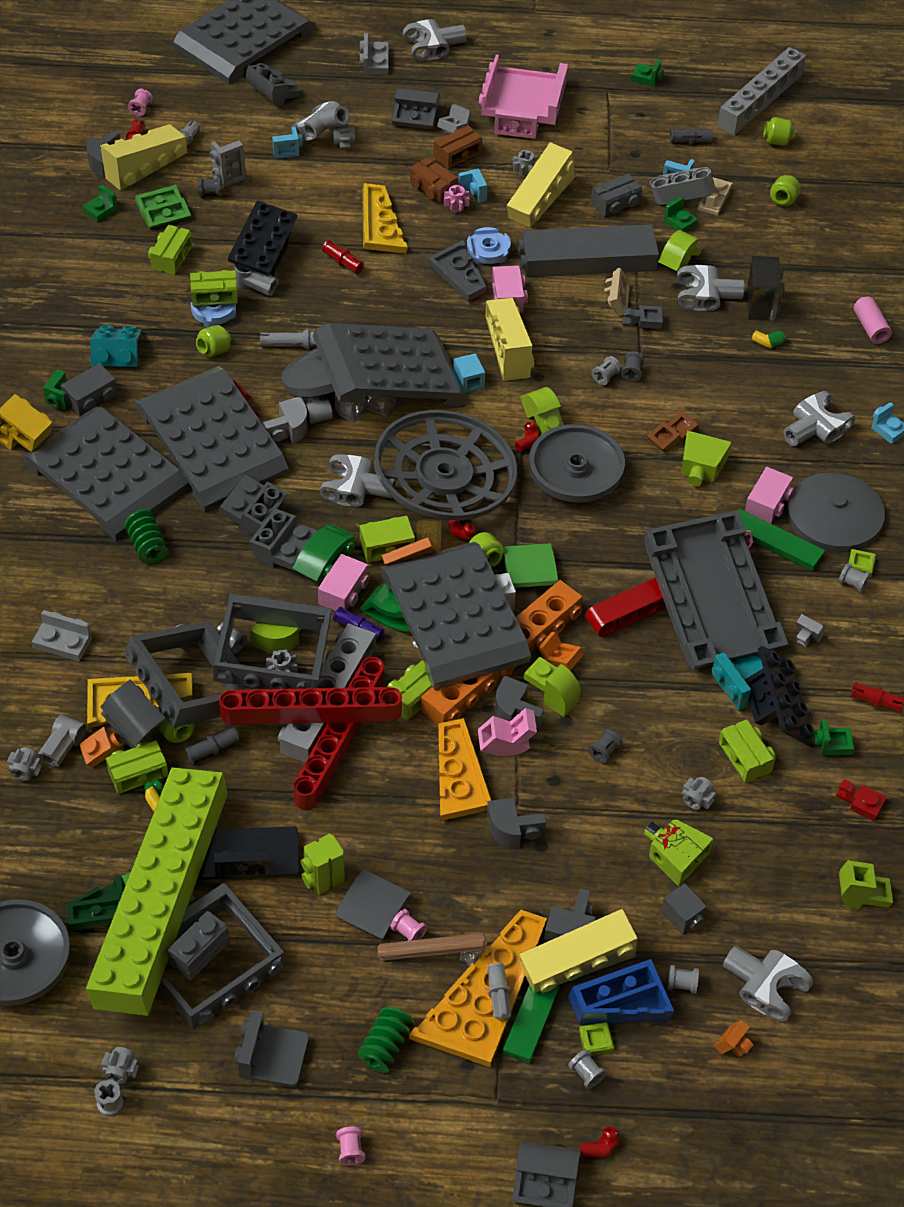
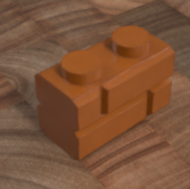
M469 125L456 129L445 137H439L433 144L434 158L441 162L447 170L482 153V137L474 132Z
M429 157L424 158L420 163H416L410 169V182L412 186L416 189L419 188L426 193L428 198L435 199L440 204L444 202V191H449L451 186L458 185V178Z

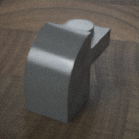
M115 130L100 140L92 137L86 145L89 167L102 178H105L100 145L106 143L108 145L115 144V141L120 139V133Z
M504 676L496 691V717L511 721L527 708L534 711L536 729L539 731L543 723L544 709L526 703L528 684Z
M514 798L487 801L489 831L493 839L500 845L510 849H520L521 839L535 840L539 837H545L546 820L544 813L517 816Z
M579 889L574 911L551 907L545 929L544 943L595 921V917L591 916L594 902L589 901L590 890Z

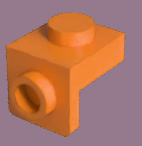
M551 632L539 646L544 660L557 668L562 664L570 671L584 655L581 647L561 643L557 632Z
M105 727L79 744L86 765L92 768L111 756L115 751H124L122 737L117 732H112Z

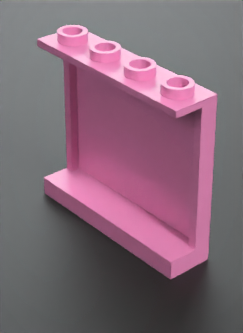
M496 55L494 62H490L489 73L487 72L482 94L479 96L478 106L482 107L481 115L495 117L496 109L538 114V123L555 125L567 82L568 64L560 63L558 73L554 74L498 66L499 55Z

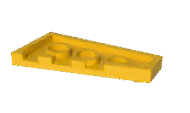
M364 183L362 189L363 249L406 254L408 246L403 241L402 230L398 227L396 214L391 209L392 203L386 187Z
M192 673L165 674V677L182 702L193 700ZM138 676L88 679V729L108 724V721L101 715L103 710L100 707L114 691L130 679L144 691L145 696L153 705H156L159 709L160 707L151 698L148 689L139 680Z

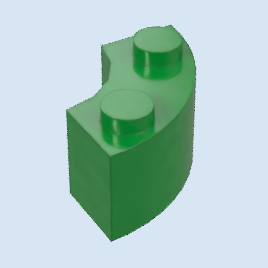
M333 523L323 526L306 543L292 569L315 581H323L341 554L349 556L353 552L356 535Z
M385 583L376 588L360 608L369 617L386 627L398 631H410L393 592H389Z

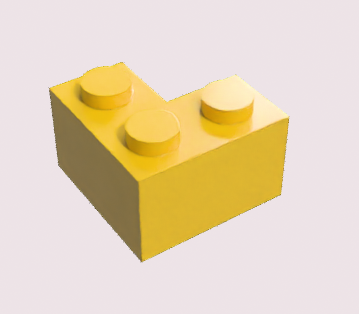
M14 394L0 408V443L10 450L20 443L33 452L50 435L53 422L50 421L46 414L40 413L33 408L26 399H21Z

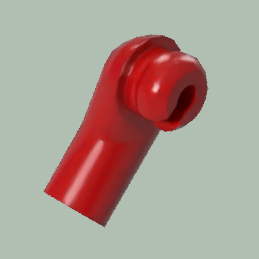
M529 421L525 423L524 429L526 431L524 438L515 442V448L518 452H523L532 447L539 438L540 431L536 422Z
M447 520L450 533L453 536L466 541L472 539L476 533V529L472 524L469 525L467 523L462 526L459 520Z
M609 1126L603 1130V1135L596 1143L580 1142V1158L608 1157L619 1145L618 1130L615 1127Z

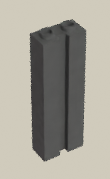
M652 224L522 231V240H518V252L523 254L520 257L521 268H525L526 277L613 273L618 268H621L623 272L657 271L659 253Z

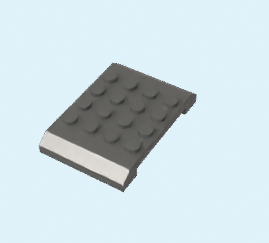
M229 0L181 29L173 41V47L224 82L231 84L244 75L243 69L295 35L300 38L308 35L316 29V23L280 0Z
M328 323L314 331L313 339L339 402H361L363 396L441 399L444 406L465 407L468 401L442 341L433 329Z
M220 366L135 402L136 409L146 424L150 423L193 489L194 497L204 512L223 504L245 474L262 485L266 484L267 481L271 482L288 474V466L282 452L228 373Z
M94 407L42 442L33 452L29 451L22 456L23 464L35 474L40 475L42 473L97 519L100 528L115 541L128 533L125 528V522L132 513L141 509H148L155 514L189 489V483L180 469L102 407Z
M738 510L652 528L644 533L647 555L685 661L692 670L712 666L715 655L722 652L727 655L730 661L758 655V648L760 646L774 651L788 646L781 623L776 622L745 542L744 535L746 530Z
M471 542L381 567V575L389 592H393L424 660L425 672L434 690L530 662L531 655L527 640L480 544Z

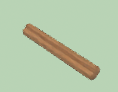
M484 933L383 943L378 945L377 953L380 960H392L478 951L487 948V938Z

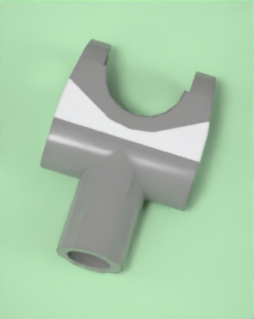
M434 19L411 23L403 30L404 39L407 42L416 43L411 48V54L417 61L444 58L450 51L449 45L465 43L467 41L464 25L440 29L438 22ZM416 30L413 35L407 36L409 31ZM425 49L422 54H416L417 50Z
M335 101L326 102L312 109L311 115L297 121L292 127H296L297 134L302 136V141L312 140L326 129L347 124L349 112L346 107L340 106Z
M684 266L677 272V281L682 285L691 287L689 290L681 291L678 294V304L684 309L714 311L720 306V298L743 299L744 280L719 279L718 269L714 266ZM686 273H689V274L692 275V276H690V277H688V278H683V277H681L683 274H686ZM685 297H690L693 300L686 302L682 299Z
M822 391L806 398L796 406L793 415L798 421L784 429V436L791 446H797L814 435L825 444H830L839 439L852 427L855 416L851 412L834 414L827 411L825 408L830 404L832 396L827 391Z
M342 454L334 455L330 458L329 469L343 478L322 483L320 494L324 499L341 505L359 507L363 504L366 494L393 498L384 489L377 474H372L374 463L370 459ZM338 462L341 463L343 466H337L334 463ZM386 478L389 484L395 489L396 479ZM326 489L332 490L334 493H330Z
M736 945L728 953L723 963L724 968L747 982L739 992L742 1000L758 1012L781 1022L786 1021L790 1017L791 1009L783 1002L777 990L782 987H791L795 990L797 988L801 991H808L813 985L812 977L803 967L777 950H771L765 959L760 961Z

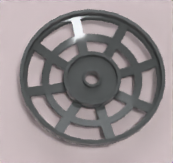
M426 410L405 415L394 421L384 430L375 448V471L387 493L406 508L435 519L467 520L489 514L508 499L513 491L517 477L515 456L505 439L484 422L458 412ZM435 422L452 423L469 428L472 431L466 440L452 435L437 434ZM420 423L426 424L428 435L414 438L406 444L395 436V434L407 427ZM480 435L495 445L504 459L490 463L484 452L474 445ZM388 442L399 451L395 459V470L381 468V456ZM439 442L452 443L460 446V448L456 451L440 447ZM430 443L431 449L423 452L421 455L412 450L419 445ZM469 451L473 453L482 465L472 467L471 462L466 457ZM405 456L416 463L415 472L402 471V462ZM507 467L508 483L505 492L500 494L490 491L494 480L493 471ZM444 469L448 473H441L439 470ZM486 473V482L483 489L471 484L472 476ZM386 478L397 479L401 487L413 498L409 501L400 495ZM405 480H417L424 489L416 493ZM464 491L476 495L472 499L460 503L456 497L457 494ZM434 493L446 496L448 503H439L427 498ZM483 498L496 501L476 511L464 512L462 508L478 503ZM423 503L435 508L451 509L453 513L435 511L419 505Z

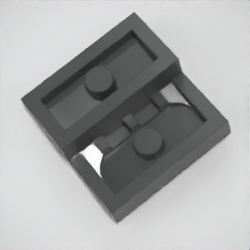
M363 869L343 898L335 916L385 941L391 930L390 925L394 917L405 908L412 893Z

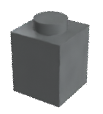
M684 883L664 897L661 912L683 935L689 930H697L704 923L707 906Z

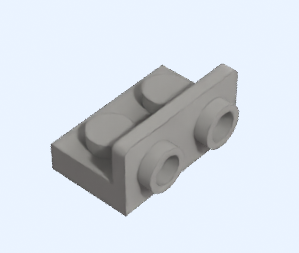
M364 33V41H360V53H364L360 54V66H364V74L388 75V42H368V33Z
M239 140L223 147H219L215 141L210 143L211 152L209 155L213 162L211 172L214 179L220 177L223 187L247 179L244 147Z
M43 610L41 613L42 624L32 640V647L80 661L92 640L89 623L81 619L63 616L57 612Z

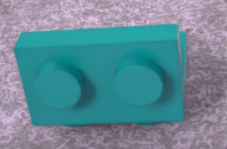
M111 325L100 326V329H96L90 338L91 366L100 363L102 366L137 367L138 341L142 335V330L136 329V326H123L122 329H113Z
M722 652L715 655L712 675L736 709L740 711L750 706L749 697L751 689L745 682V679L761 670L763 666L758 655L731 662L727 655Z

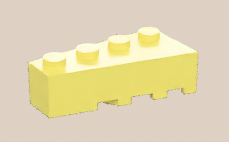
M170 124L149 130L145 135H133L132 139L129 140L119 139L112 145L107 143L100 145L105 179L120 191L187 153L186 136Z
M551 142L507 204L508 218L530 228L540 219L541 215L575 178V162L573 161L572 151Z
M513 298L486 301L485 317L503 381L530 378L531 368H534L532 343L520 317L519 307L516 306Z
M623 909L519 954V962L533 993L539 991L544 993L554 989L558 984L575 980L589 973L634 958L636 956L637 936Z

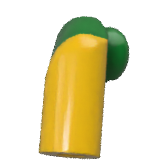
M756 330L751 340L772 349L782 345L787 337L782 331H775L765 335Z
M158 779L147 782L144 786L146 801L153 812L160 798L158 793H161L164 788Z

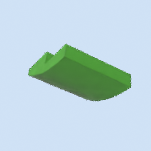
M176 185L135 196L137 206L149 229L191 218L184 198H181Z
M551 543L503 547L506 573H509L514 588L554 585L558 582Z

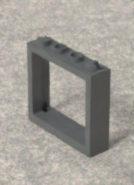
M230 593L214 661L213 681L264 689L318 688L332 608ZM235 619L320 631L312 675L226 663Z
M210 621L130 636L124 655L127 658V662L131 664L139 680L148 689L151 698L156 701L163 715L166 716L173 728L221 717L219 704L221 694L182 702L150 653L197 644L214 668L220 634ZM228 648L226 663L241 665ZM225 684L229 690L258 689L257 687L250 688L237 684Z
M225 883L186 908L175 942L195 922H199V918L207 911L215 916L224 909H227L267 958L193 1009L163 974L159 989L193 1030L199 1025L209 1023L216 1013L222 1009L232 1007L239 997L256 990L262 981L269 976H276L285 966L284 951Z

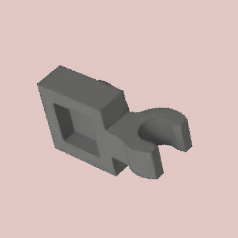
M639 305V310L625 308L622 324L629 327L639 323V328L662 329V307Z

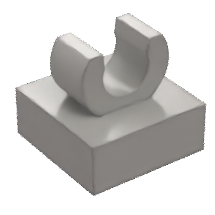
M801 614L796 622L797 631H799L796 638L798 639L797 643L806 648L811 639L820 642L824 636V626Z

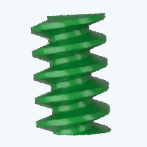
M141 509L132 513L126 519L125 528L138 559L145 564H156L164 560L169 550L166 547V542L153 516V512L148 509Z
M382 1008L379 1017L374 1021V1027L369 1030V1036L364 1039L363 1046L359 1048L358 1056L361 1061L373 1071L388 1073L389 1068L385 1064L392 1065L394 1063V1058L391 1055H398L400 1050L396 1045L401 1046L404 1044L405 1040L402 1036L409 1035L410 1030L408 1027L414 1026V1018L397 1008Z

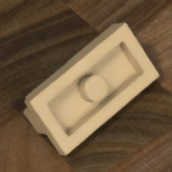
M713 178L716 189L712 194L701 198L698 210L718 216L732 189V183Z
M618 268L616 271H613L612 278L605 280L608 288H605L604 291L608 296L609 306L612 309L614 308L618 316L624 315V309L628 308L630 282L622 269Z

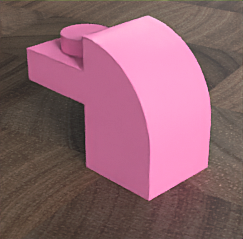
M525 708L511 721L492 716L478 729L480 751L495 756H510L521 754L530 749L529 739L537 733L534 711Z

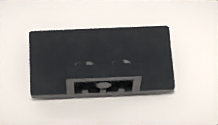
M256 201L228 256V262L265 275L274 276L288 248L290 232L298 215L276 206Z
M760 646L758 652L763 668L745 679V682L751 689L749 703L755 723L763 726L777 717L783 733L811 748L816 745L814 738L815 730L810 724L807 715L809 711L801 695L802 687L797 681L794 663L790 659H785L778 655L774 650Z
M293 826L215 829L197 880L298 876V828Z

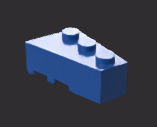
M651 959L574 986L568 997L579 1024L669 1022L674 1012Z

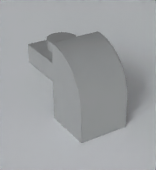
M301 397L279 402V418L265 421L263 426L274 442L290 438L292 444L301 441L308 431L307 408Z

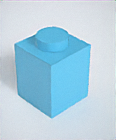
M476 353L455 358L454 370L464 393L484 389L485 371Z

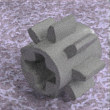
M347 122L345 125L333 128L334 144H340V149L350 148V143H355L354 127H349Z
M528 150L519 152L518 157L513 156V171H517L518 175L522 177H527L538 161V156H534Z
M286 649L273 651L272 658H266L267 669L298 672L296 655L290 656Z
M26 747L17 749L16 753L11 752L6 762L9 764L10 774L22 781L31 779L32 775L37 776L42 766L39 764L40 758H38V754Z
M690 777L683 785V800L690 808L698 810L703 806L708 809L715 801L713 799L716 795L713 792L714 786L708 779L698 777L696 780H693Z
M116 1047L112 1054L105 1052L101 1066H103L102 1071L106 1072L105 1078L114 1080L118 1084H124L128 1077L134 1079L139 1065H137L138 1060L134 1059L135 1053L124 1047Z

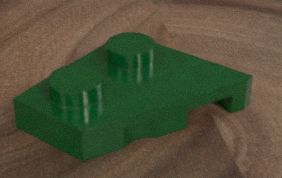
M121 876L114 877L111 885L101 890L99 887L88 891L86 895L77 897L67 903L70 931L111 925L123 894Z

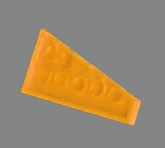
M520 910L500 932V936L493 944L482 952V956L475 964H471L444 994V998L440 1003L426 1014V1018L422 1023L409 1033V1039L491 1067L509 1019L499 1021L494 1018L492 998L488 995L490 983L487 968L494 963L505 965L507 986L511 990L508 997L512 1013L526 978L520 966L519 954L538 946L547 924V918Z

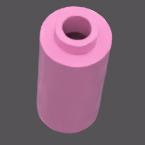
M872 297L860 298L854 305L857 317L872 343H884L892 335L890 326Z

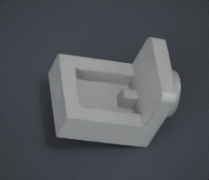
M453 104L449 116L440 118L437 127L444 129L446 134H451L456 129L468 126L471 110Z

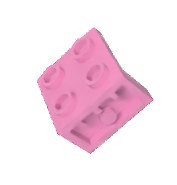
M496 109L494 134L535 139L539 124L537 122L538 114Z

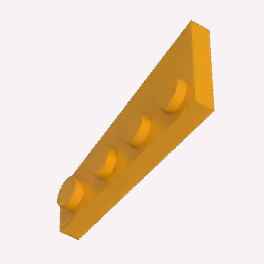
M464 718L439 723L440 821L487 811V801H491Z

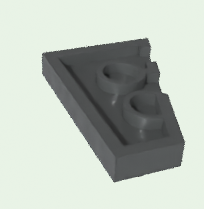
M463 240L428 258V265L468 302L486 293V285L478 269L475 268L472 257L467 252Z

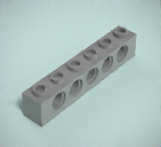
M790 47L787 48L720 107L717 127L735 136L803 75L806 55Z
M348 623L344 631L338 633L334 648L328 650L325 655L318 688H348L364 659L373 655L376 649V633ZM289 723L287 727H283L278 735L281 754L305 763L327 723Z

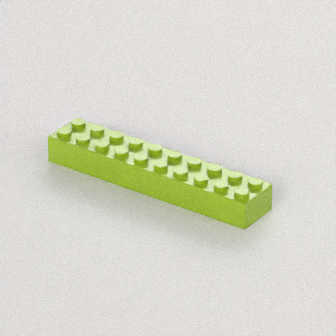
M171 767L86 987L93 1009L148 1016L169 959L167 950L174 944L185 910L190 901L228 795L222 772Z

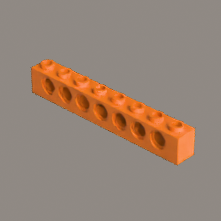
M561 580L516 616L527 640L530 655L539 648L540 644L551 632L559 634L570 620L577 619L582 612L583 596ZM517 666L435 690L432 687L421 696V712L437 725L457 720L466 709L473 708L480 697L485 693H490L504 676L509 677Z

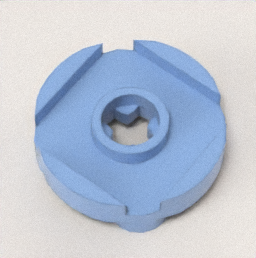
M485 227L475 230L474 235L468 237L467 252L470 253L475 264H495L507 261L511 241L506 233L503 235L499 233V229Z
M191 302L192 315L196 320L202 322L205 327L225 323L236 316V303L214 305L217 307H210V305L192 306Z

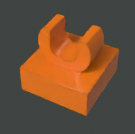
M742 1020L737 1021L728 1027L714 1047L721 1054L732 1050L737 1056L741 1057L743 1053H748L753 1046V1043L743 1036L750 1027Z

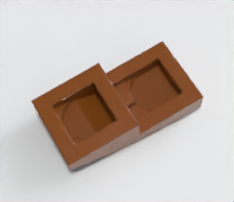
M681 411L669 423L663 421L647 435V438L664 452L686 440L687 431L696 432L699 430V426L693 419Z

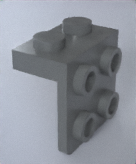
M252 1010L249 1020H244L241 1032V1037H244L242 1046H237L234 1063L238 1064L240 1078L295 1087L299 1081L309 1041L308 1034L302 1031L264 1025L263 1012Z

